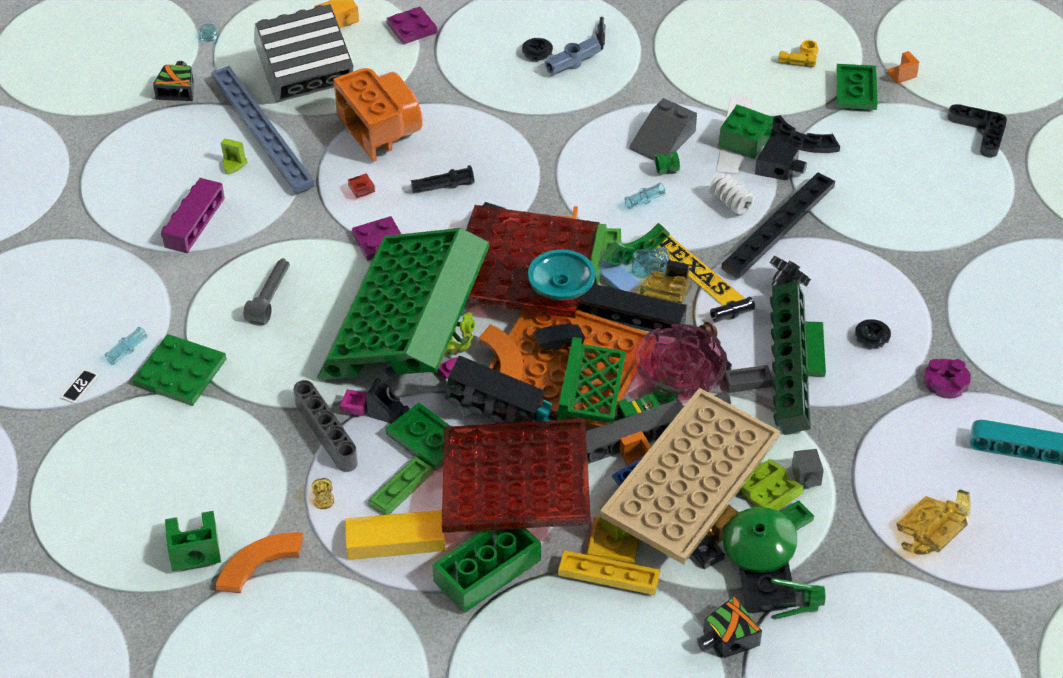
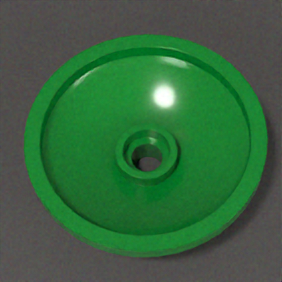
M753 507L737 513L729 520L723 533V546L728 558L738 567L750 572L766 573L783 567L791 560L797 548V532L793 523L783 513L771 508ZM762 529V530H764V531H762V532H757L756 530Z

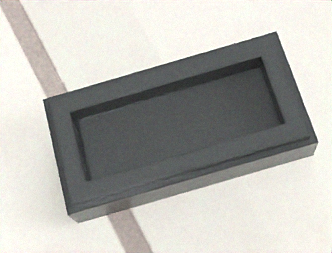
M768 365L726 370L723 372L728 393L773 387Z

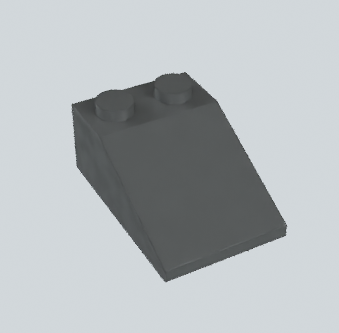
M663 98L651 110L630 144L629 149L652 160L655 159V154L662 153L667 155L669 152L677 151L696 132L697 113Z

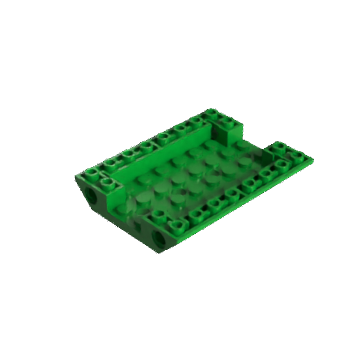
M462 228L384 236L317 375L318 380L356 378L363 364L390 362L397 375L437 372L490 246L489 242Z

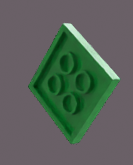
M167 334L133 378V385L193 406L227 360L226 353Z

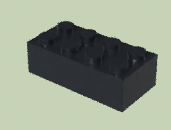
M459 355L448 376L445 399L455 406H463L469 409L474 414L487 416L498 424H506L517 432L530 434L537 410L542 406L545 390Z

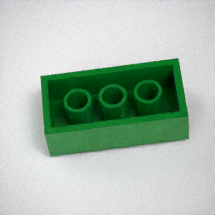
M508 513L433 563V581L466 613L540 562L541 542L511 513Z

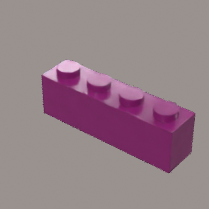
M204 178L198 179L196 184L191 187L186 198L181 201L177 211L172 214L168 224L162 228L161 237L163 238L165 248L184 253L189 252L225 199L222 183Z

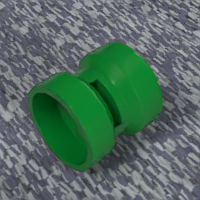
M676 151L669 152L667 155L662 153L655 154V167L658 174H664L667 170L672 172L680 170L679 156Z

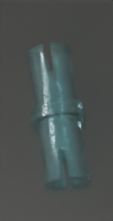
M657 183L649 188H641L637 193L626 196L624 200L627 201H624L628 209H633L641 204L646 205L651 200L665 195L666 192H663L665 187L662 183Z
M137 327L126 338L122 337L116 346L105 353V357H109L107 359L108 362L115 365L127 353L131 354L138 344L148 338V335L143 328Z

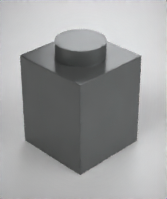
M817 449L794 451L792 470L796 482L803 485V488L820 486L824 470Z

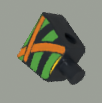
M177 61L175 65H164L153 83L156 100L193 101L194 78L192 67L188 66L184 61Z
M732 597L705 618L704 635L697 638V643L703 652L715 647L718 653L726 658L760 646L762 630L737 599Z

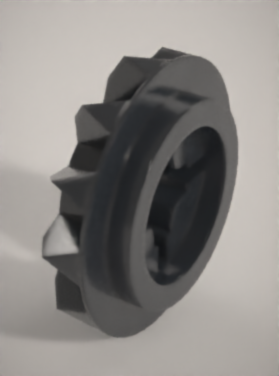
M531 38L522 45V53L527 58L531 57L532 60L538 59L540 61L541 58L547 59L549 55H552L553 45L547 39Z
M867 319L861 321L856 326L855 336H857V342H863L864 347L871 345L874 349L877 345L883 347L885 343H889L891 330L882 321Z

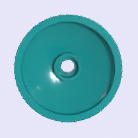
M552 250L539 255L532 261L528 269V280L531 287L542 296L555 300H569L585 294L592 287L595 281V268L587 257L578 252Z

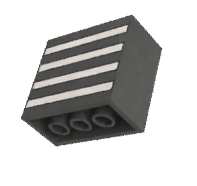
M331 4L318 5L309 10L301 9L293 14H282L277 18L270 20L262 19L255 23L254 44L276 103L334 88V78L353 72L354 65Z

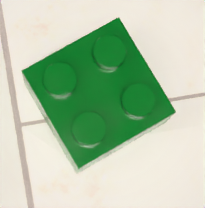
M737 104L720 127L718 146L756 159L771 136L774 117Z

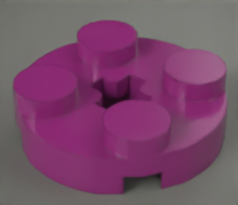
M932 359L924 374L926 388L929 391L931 388L936 392L937 396L948 399L961 396L962 392L968 390L971 381L970 372L965 367V362L960 359ZM944 376L950 377L951 380H946Z

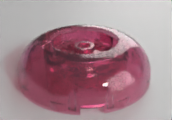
M672 324L671 328L654 329L640 341L636 350V367L642 381L653 392L656 391L658 394L670 398L675 397L676 400H690L699 388L709 393L721 382L727 367L726 351L724 352L720 340L709 331L688 324Z

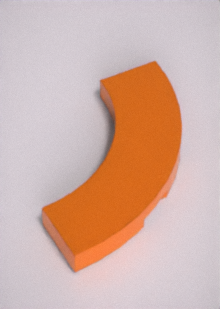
M489 324L478 338L479 344L488 348L499 359L501 373L523 381V358L518 346L504 331Z
M303 532L271 535L244 547L229 560L221 571L215 585L216 591L241 593L247 579L255 572V568L262 563L286 557H299L304 538Z

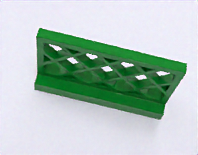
M573 337L559 401L557 420L566 421L567 416L613 423L626 351L581 344L582 338ZM584 352L594 354L596 358L589 361L584 356ZM607 358H620V361L611 364ZM602 362L606 368L598 371L594 365ZM589 368L594 374L585 377L581 371ZM612 372L616 378L608 381L603 375ZM598 378L603 385L595 388L591 381ZM586 385L590 391L582 394L578 388ZM609 389L613 395L605 398L600 392ZM595 395L600 402L592 405L587 399ZM580 402L587 407L584 410L573 409L574 405ZM605 406L610 411V415L599 413L597 409Z

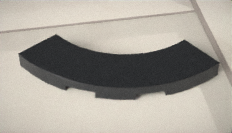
M781 115L773 116L771 136L794 145L801 151L812 153L840 152V145L833 133L802 134L795 131L796 128L788 124Z

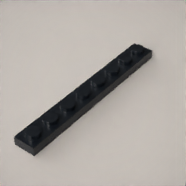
M819 172L816 173L722 263L721 269L738 279L743 276L835 187V180Z

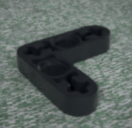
M961 104L951 105L948 119L953 123L984 129L980 153L990 158L997 156L1006 128L1007 117L998 112Z

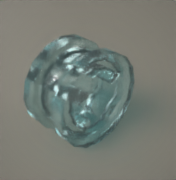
M204 24L200 26L201 40L211 42L217 38L215 25Z

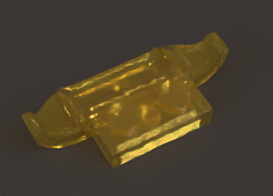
M959 489L955 502L950 500L942 502L925 496L896 523L898 531L914 537V541L911 544L901 543L903 550L919 555L929 554L933 551L939 553L968 525L967 520L971 510L970 492Z

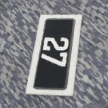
M83 368L59 397L76 404L100 374Z

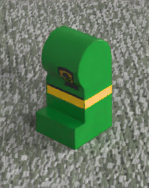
M647 394L641 399L630 402L623 399L617 401V418L620 420L661 405L654 394Z

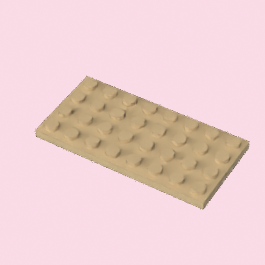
M699 388L603 506L599 517L684 565L778 440L781 431Z

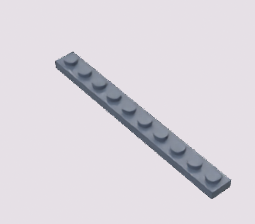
M230 66L211 72L212 79L294 192L297 194L315 187L314 180Z

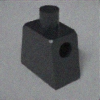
M770 136L756 159L755 175L788 180L793 171L804 174L807 162L798 160V147Z

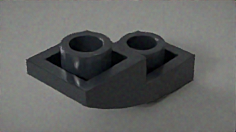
M578 324L548 326L535 330L532 334L538 347L544 350H560L562 343L571 345L573 337L582 338L581 344L585 340V336Z

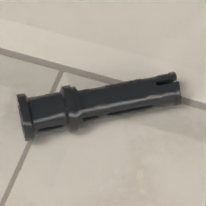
M471 165L459 170L450 169L448 173L410 180L413 193L449 185L457 187L458 184L475 182Z

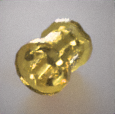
M327 478L313 481L311 487L314 494V506L318 509H328L333 506L335 498L331 493L333 490L332 482Z

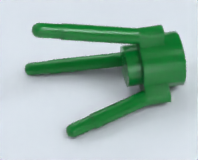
M775 578L771 579V582L774 584L794 587V592H802L803 603L808 604V606L775 614V619L808 611H818V606H824L826 593L824 586Z

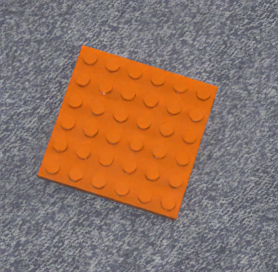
M533 296L509 333V336L518 346L523 358V382L545 390L543 400L552 403L550 416L556 418L558 416L559 401L571 345L562 343L560 350H544L539 348L532 334L535 330L548 326L578 324L585 336L583 344L626 351L617 401L623 400L650 352L656 335ZM584 352V356L589 361L596 358L594 354ZM495 356L489 368L500 372V362ZM609 357L607 360L614 364L620 361V358ZM602 362L594 365L598 371L606 368ZM589 368L581 371L585 377L594 374ZM612 372L603 375L608 381L616 378ZM598 378L591 381L595 388L603 385ZM586 385L578 388L582 394L590 391ZM609 389L600 392L605 398L613 395ZM595 395L587 399L592 405L600 402ZM582 402L573 407V409L579 410L587 408ZM605 406L597 409L599 413L610 415V411ZM567 416V420L584 425L585 428L591 430L609 424L607 422Z

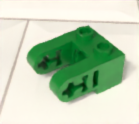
M214 511L201 513L203 527H200L201 529L185 532L180 531L177 517L165 519L167 549L172 571L221 563Z

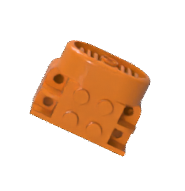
M362 68L333 79L337 116L372 162L377 161V148L383 147L386 152L392 151L393 142L422 128L423 117L418 100L397 73L388 72L378 76L372 69Z

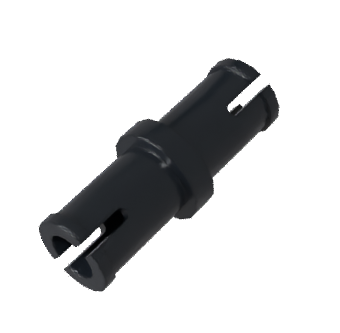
M752 297L736 302L733 300L728 301L726 305L710 309L711 319L714 318L713 321L718 322L729 317L736 318L741 313L754 310L755 302L754 300L751 301Z

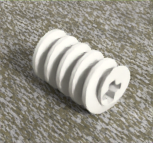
M718 174L709 186L710 193L738 215L744 214L755 201V195L750 193L748 189H744V186L739 184L737 180H733L731 175Z

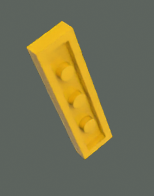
M566 550L563 552L558 569L559 576L651 595L656 594L661 572L659 569Z

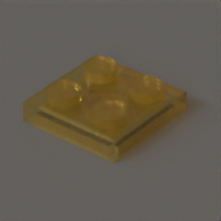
M650 272L642 283L639 294L683 303L691 290L692 281H688L685 277L681 276L669 277L663 272Z

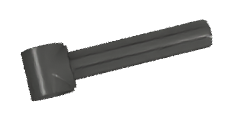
M281 258L276 263L260 295L252 301L248 300L246 302L243 312L245 320L269 322L272 313L270 302L290 266L286 259Z

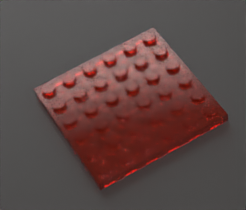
M474 205L466 231L488 241L490 246L466 302L575 318L581 296L569 300H555L542 296L531 287L528 280V269L536 257L552 250L575 251L591 260L596 231L600 222Z
M585 419L444 427L442 533L591 525Z

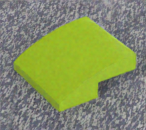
M770 459L759 465L739 490L755 507H766L777 511L804 493L803 485L787 477L786 469Z

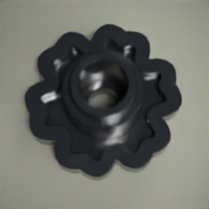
M773 256L769 262L778 269L772 278L774 280L771 284L773 287L793 281H798V283L807 287L811 281L807 275L799 270L800 266L790 260L787 263L777 256Z

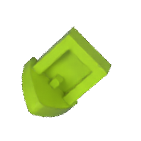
M224 138L220 143L224 157L223 166L226 174H231L244 167L248 162L245 157L243 143Z

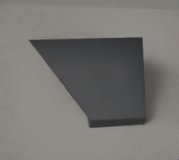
M379 378L375 379L366 394L368 417L392 424L410 409L407 405L404 406L400 398L393 393L387 384L381 382Z

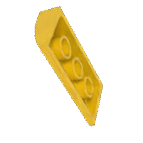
M442 510L345 518L348 560L446 551Z

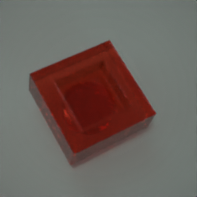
M367 173L348 179V186L356 198L375 192V185Z

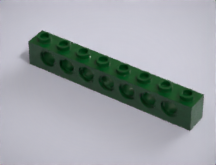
M798 281L772 287V296L770 297V304L773 312L770 313L773 324L771 336L774 341V345H771V350L775 361L772 362V369L775 374L772 383L776 395L773 396V403L776 408V413L773 414L776 427L780 426L784 435L811 429L805 299Z

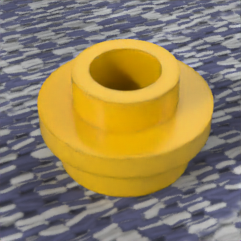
M805 40L799 47V52L806 54V56H809V54L817 55L819 51L817 43L813 40Z

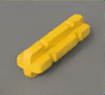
M780 51L778 61L781 63L788 61L789 64L796 65L807 64V66L814 67L817 56L810 54L806 56V54L795 52L788 54L787 51Z

